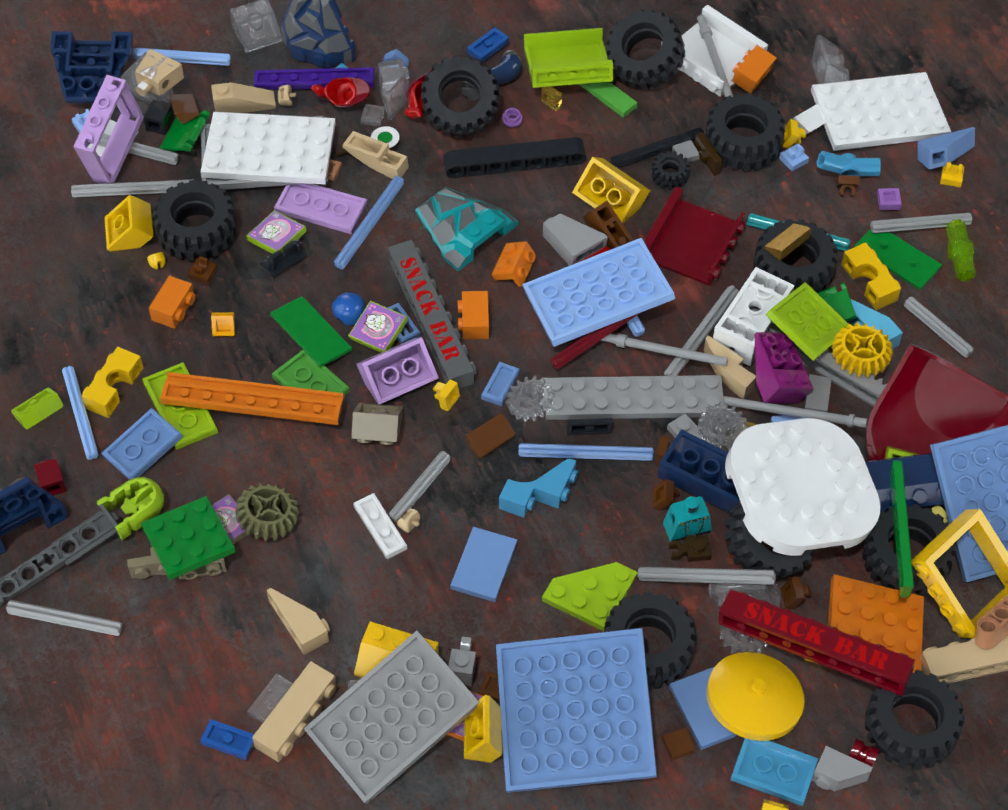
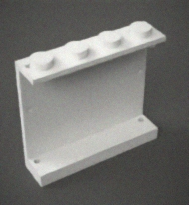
M706 5L702 9V15L712 30L714 45L729 86L732 88L735 85L731 81L735 74L732 71L736 64L744 61L743 57L749 49L752 51L756 45H759L767 51L768 44L709 5ZM697 23L682 35L685 44V57L682 58L684 61L682 67H678V69L721 97L724 94V81L716 74L705 40L701 38L700 27Z

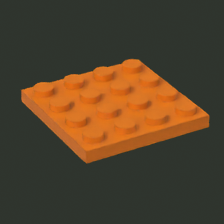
M834 574L830 584L828 626L836 627L850 635L859 636L870 643L883 645L891 651L904 653L910 658L915 659L913 673L915 670H921L922 662L920 657L922 654L924 596L911 594L909 598H900L899 590Z

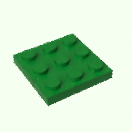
M207 496L141 523L142 529L169 580L235 553V547Z

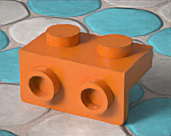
M527 241L506 243L491 275L495 281L513 279L518 287H522L535 261L536 254Z

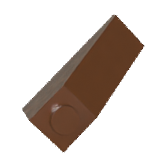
M605 201L583 216L588 227L607 236V247L610 250L634 241L608 201Z

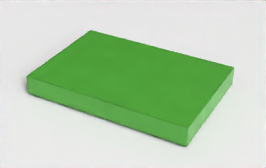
M304 350L272 373V378L281 386L344 393V396L350 392L349 387L327 367L323 366L320 368Z

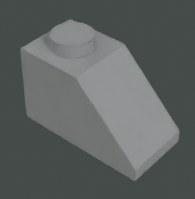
M826 746L811 781L815 782L822 789L837 791L866 782L873 767Z

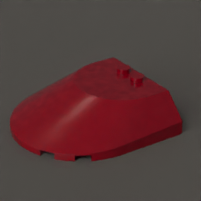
M910 343L869 416L866 429L870 461L885 459L887 446L917 454L932 453L931 444L1008 425V394L938 355Z

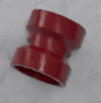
M856 739L849 757L872 767L880 749L874 746L868 747L863 741Z

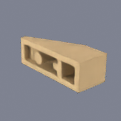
M232 82L211 85L215 112L246 113L276 109L274 91Z
M272 588L267 590L270 604L303 655L329 642L328 632L330 628L324 618L320 620L316 612Z

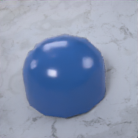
M351 292L339 295L332 304L335 318L340 319L347 326L355 325L366 308L362 297Z

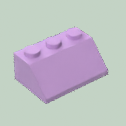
M422 337L414 338L356 363L366 387L378 405L439 378Z

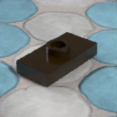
M703 132L696 134L695 147L700 160L705 162L714 176L720 174L722 167L721 157Z

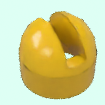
M163 252L147 257L148 263L152 268L158 269V264L160 268L164 267L165 256Z

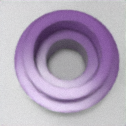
M509 108L503 114L502 121L508 127L519 126L522 123V114L516 108Z

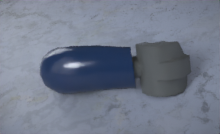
M506 51L500 64L491 68V73L497 79V85H504L517 78L522 69V61L515 51ZM464 81L462 84L463 95L469 101L478 100L480 98L478 88L472 83Z

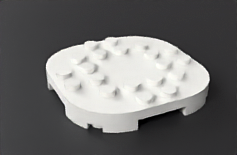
M806 418L754 425L738 435L727 454L725 462L726 475L728 479L733 480L745 512L743 522L746 528L759 543L764 541L774 547L773 551L777 553L797 556L802 555L805 550L838 545H843L845 549L861 543L878 521L880 515L879 496L859 447L844 430L830 422Z

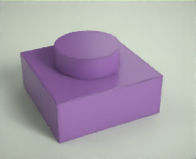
M899 188L878 189L879 210L901 209L902 203Z

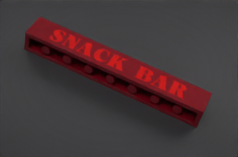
M730 589L719 610V625L903 696L913 674L915 659L910 658L904 653L891 651L883 645L870 643L859 636L844 633L833 626L823 625L812 618L797 615L789 609L776 607L768 601L758 600L741 591L737 592Z

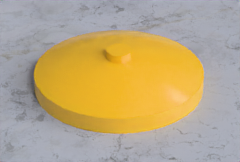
M741 652L722 659L712 670L706 687L707 702L715 718L729 731L746 739L768 741L783 737L797 725L804 709L803 689L795 674L777 659L761 653Z

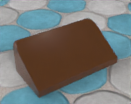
M193 94L170 95L174 113L182 124L199 116L200 113Z
M500 413L467 434L466 445L481 459L515 437V433L505 416Z

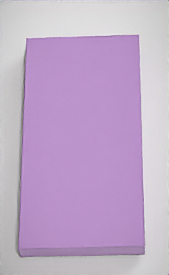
M315 184L286 185L274 210L286 216L352 234L367 206V199Z

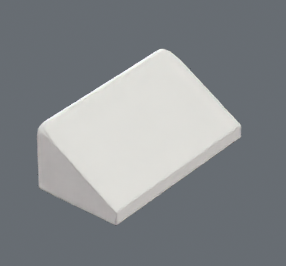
M818 104L793 118L798 121V128L806 130V134L825 124Z

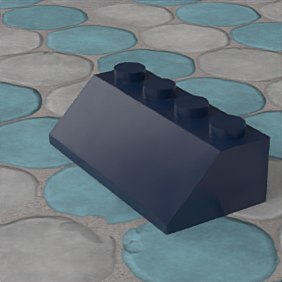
M681 429L659 462L658 477L663 480L673 481L675 486L696 497H703L704 501L728 513L740 501L733 480L728 479L726 475L725 462L728 452Z
M932 453L865 461L879 496L880 512H885L886 508L892 506L889 471L893 461H901L903 464L907 506L917 504L920 507L944 504Z

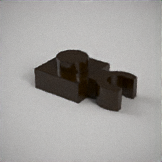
M708 535L685 537L684 543L679 541L669 542V549L678 550V552L671 553V560L673 561L680 560L683 556H687L688 562L711 560L712 554Z

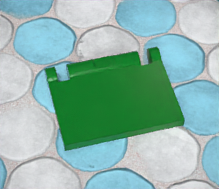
M203 110L199 112V116L185 124H182L176 117L159 149L167 151L186 150L190 152L210 113Z
M845 282L840 283L843 291L838 292L837 287L833 286L817 293L846 322L857 317Z

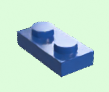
M495 27L467 47V53L483 63L507 45L509 37Z
M210 719L200 742L201 745L247 761L254 746L252 739L254 734Z

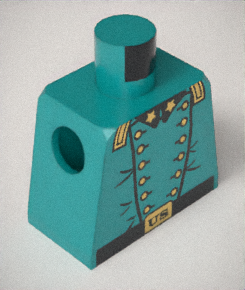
M690 496L684 501L670 505L663 521V526L670 542L685 540V537L712 533L710 514L703 497L695 498Z

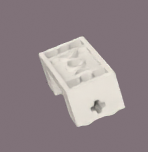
M755 267L715 326L713 339L742 357L744 364L751 366L755 360L754 334L756 332H767L772 324V321L766 316L767 312L794 291L795 285ZM756 306L760 310L754 312L751 311L749 307Z

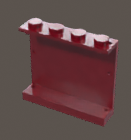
M675 186L644 243L659 267L711 286L713 280H717L720 276L721 265L727 263L730 249L735 248L738 242V234L744 232L746 222H744L745 213L742 212L736 221L682 200L683 189Z

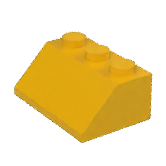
M592 157L572 193L594 208L608 201L624 224L641 208L651 190L605 159Z
M369 622L361 641L354 676L364 677L412 634ZM424 638L439 655L438 642Z

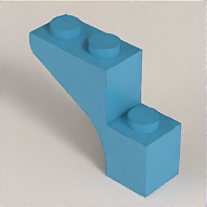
M566 459L532 482H517L508 479L499 496V509L525 518L528 510L532 511L536 501L559 509L562 501L566 502L568 499L570 484H574L579 471L576 470V460Z

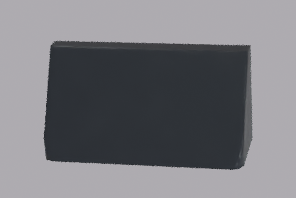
M613 418L566 420L567 435L612 433Z

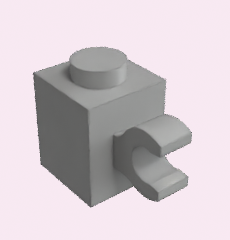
M462 636L460 650H451L448 667L465 686L472 687L476 668V652L471 651L472 638Z

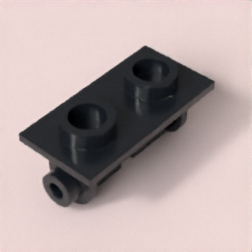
M293 239L291 243L283 247V253L278 250L272 255L266 256L260 265L272 277H275L306 257L307 254L300 248L302 247L301 241Z

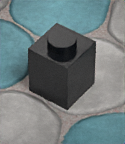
M152 100L143 117L146 131L162 135L166 134L174 119L172 104L165 101Z

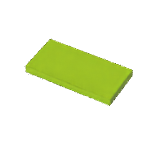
M184 362L142 378L143 384L158 414L179 431L183 437L174 445L176 450L218 433L217 427L207 409L161 404L160 397L165 380L167 379V372L190 375Z

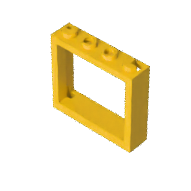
M981 509L964 510L911 560L912 565L918 572L917 575L927 586L928 593L936 600L941 613L948 619L952 625V630L957 633L959 638H975L977 621L1008 595V552ZM967 530L970 531L1005 587L972 620L969 619L934 564Z

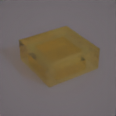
M551 86L543 87L541 102L558 111L562 107V93Z

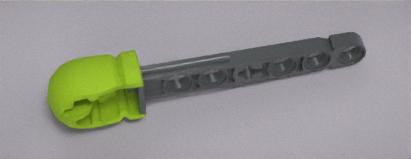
M136 477L111 491L110 497L104 496L97 501L99 512L53 541L52 545L0 579V608L6 604L5 601L13 600L65 564L69 565L115 533L124 540L131 535L132 530L137 531L142 528V522L158 516L164 505V494L159 485L150 478ZM124 503L121 506L122 511L126 516L133 515L125 518L122 523L117 525L119 518L114 512L110 514L109 511L116 509L118 505ZM85 530H94L95 536L90 540L84 539L82 535ZM68 542L75 544V550L71 553L63 551V546ZM46 557L52 559V565L45 562ZM36 563L42 568V572H39L35 565ZM27 569L35 571V576L30 580L22 578L23 572ZM9 582L15 584V588L11 593L2 592L4 584Z

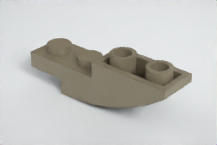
M150 547L151 556L127 559L131 579H145L148 576L159 574L166 575L152 547ZM224 557L179 576V579L191 580L198 576H215L226 572Z

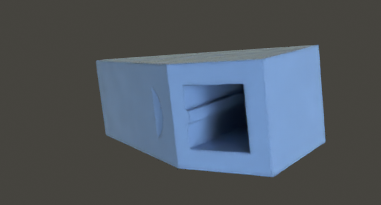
M971 127L918 141V160L928 169L945 166L947 162L954 161L975 147V128Z

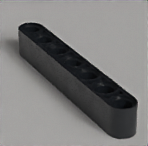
M578 137L452 150L445 153L443 157L446 175L450 178L579 165L584 163L587 158L583 140Z

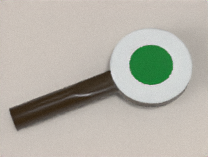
M388 126L377 128L371 135V138L389 144V150L396 148L400 141L397 130ZM343 147L335 149L337 157L349 154Z

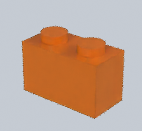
M756 45L752 51L749 49L746 52L742 63L738 62L732 71L735 74L731 81L752 94L772 69L777 57Z
M168 276L149 306L151 320L175 329L177 324L184 319L189 305L191 306L195 301L196 295L192 283Z
M462 291V300H458V313H462V318H458V331H463V339H489L488 291Z

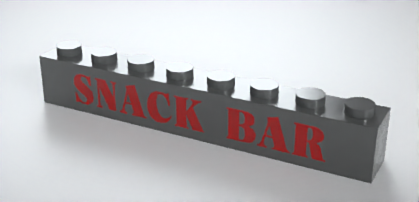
M412 240L388 247L389 262L445 384L450 379L458 383V388L474 384L475 365L473 361L469 362L467 358V348L465 345H461L459 341V331L452 326L451 314L444 309L443 297L436 292L435 280L429 277V268L421 260L422 254L419 247L415 248Z

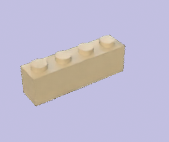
M1008 636L996 647L988 650L978 647L975 643V638L964 643L952 642L946 647L941 648L929 647L921 654V670L924 671L923 674L929 676L932 673L937 676V680L940 682L944 680L947 683L1007 671Z
M310 661L253 735L254 747L277 762L283 756H288L297 737L304 735L306 732L304 728L312 718H316L319 715L327 698L330 699L337 689L335 675Z

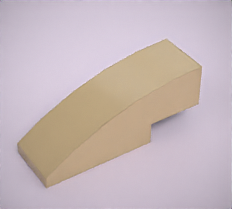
M353 131L343 144V148L355 158L392 179L395 176L402 177L409 168L407 156L389 150V144Z
M708 335L705 339L704 352L728 358L727 366L710 363L711 367L717 375H721L722 382L740 398L745 399L755 387L756 376L742 367L744 361L742 357Z

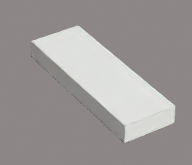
M374 493L354 502L355 510L386 559L407 550V544Z

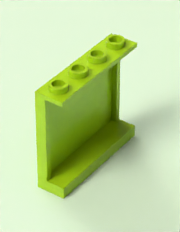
M602 28L524 34V53L533 88L613 81V62L608 60Z

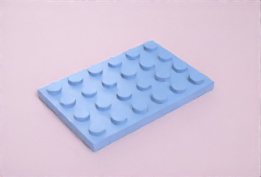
M642 238L522 284L553 347L675 299L673 290Z

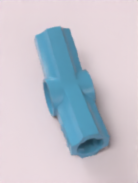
M822 151L817 160V168L840 175L879 176L881 172L879 158H856L851 153L840 156Z

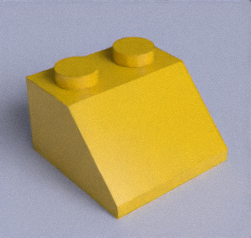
M129 195L105 216L108 251L141 248L152 239L154 232L150 203Z
M484 695L478 700L477 708L464 719V759L492 763L503 753L501 707L489 695Z

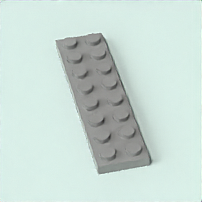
M721 375L676 376L674 378L671 376L544 378L546 420L679 418L683 414H686L689 418L724 417L725 414Z

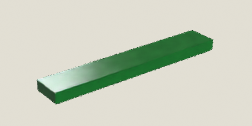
M893 461L889 476L900 598H909L914 584L903 464L901 461Z

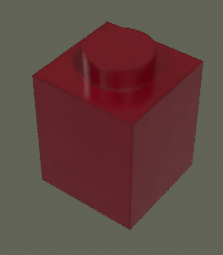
M57 458L34 464L39 485L53 496L67 492Z

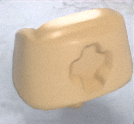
M290 85L279 87V104L292 106V97H296V93H292Z
M410 508L398 520L397 525L406 533H409L415 526L418 527L420 525L419 512Z

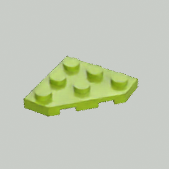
M615 562L553 578L542 596V602L604 631L605 621L610 616V610L616 605L619 607V601L626 597L637 578L638 572Z

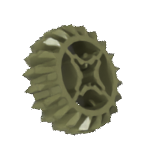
M259 482L257 488L250 485L248 491L244 490L242 496L238 498L235 508L237 523H240L241 530L246 529L247 536L255 534L256 540L261 536L265 542L268 537H272L274 541L278 535L284 538L286 532L290 533L293 526L297 523L299 514L297 500H294L293 493L287 494L286 487L279 489L278 483L274 487L269 482L266 486H262ZM279 506L283 509L285 514L281 513V510L278 508ZM250 508L254 510L253 513L256 514L255 517L250 513Z

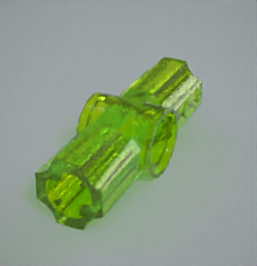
M955 219L947 223L946 226L949 240L948 257L950 260H953L956 278L960 281H969L976 274L973 262L974 246L972 240L969 241L965 222H962L961 219Z

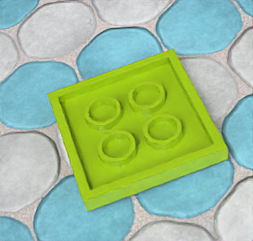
M806 282L772 307L766 314L813 361L832 346L835 335L839 333L841 328H846L848 325Z

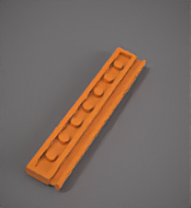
M167 372V379L163 386L160 401L161 404L338 425L344 393Z

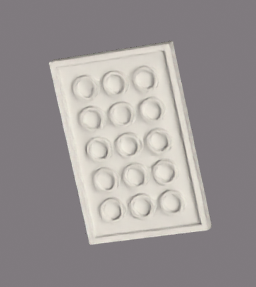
M926 72L817 84L811 87L814 101L819 105L824 118V127L833 151L920 141L951 133Z
M213 112L201 167V178L326 185L336 125L335 118Z

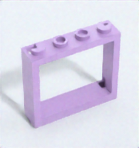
M106 75L73 146L93 182L99 184L115 182L144 117L127 81ZM117 105L121 114L103 154L99 158L96 148ZM89 143L93 144L91 149L87 148Z

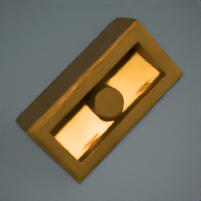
M794 223L765 245L764 249L780 261L810 237L811 228Z

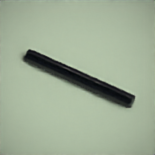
M701 127L677 134L610 158V163L617 168L671 150L673 145L689 140L694 142L696 134L704 133Z

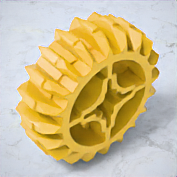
M856 322L854 326L848 324L846 328H841L839 333L835 335V340L832 344V358L836 359V365H841L842 371L849 370V375L856 373L858 378L861 374H864L866 378L870 374L876 376L879 372H883L890 364L893 349H891L892 342L888 341V335H883V329L876 330L875 325L869 327L865 323L861 326Z

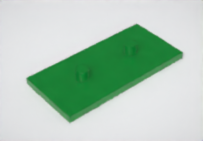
M870 229L854 245L856 247L867 243L876 252L881 263L885 264L891 273L918 290H921L942 267V264L890 232L872 233Z
M303 296L270 312L273 319L320 368L352 351V347Z

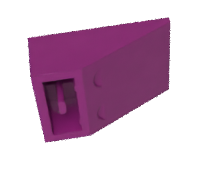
M756 332L754 334L756 381L764 403L799 404L814 388L794 342L785 333Z

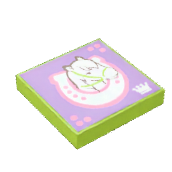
M274 210L246 236L249 242L273 254L278 250L283 253L284 246L291 243L293 239H299L307 231L306 226Z
M370 301L348 337L357 343L382 353L392 347L407 323L408 318L403 314Z

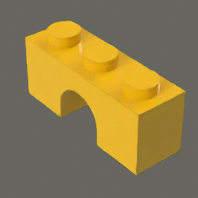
M867 243L844 251L841 265L852 280L862 276L872 280L867 283L864 295L875 310L898 301L901 291L899 282L891 276L887 266L881 263L876 252Z
M117 346L115 351L107 357L102 369L96 372L90 386L84 389L82 399L85 408L109 418L120 403L117 389L111 386L117 382H126L132 385L144 369L141 356Z

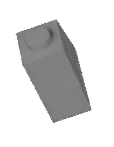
M558 214L555 217L548 218L543 223V237L569 266L607 246V236L604 233L565 215Z

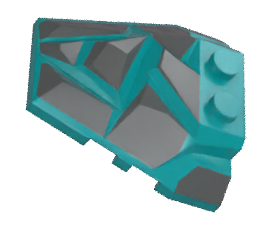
M446 186L415 209L426 231H429L432 235L433 243L438 245L441 250L442 258L458 272L474 260V249L497 231L505 236L519 225V221L505 210Z

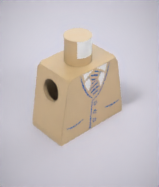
M150 49L135 71L138 84L135 89L141 96H145L149 91L157 95H163L184 78L182 64Z

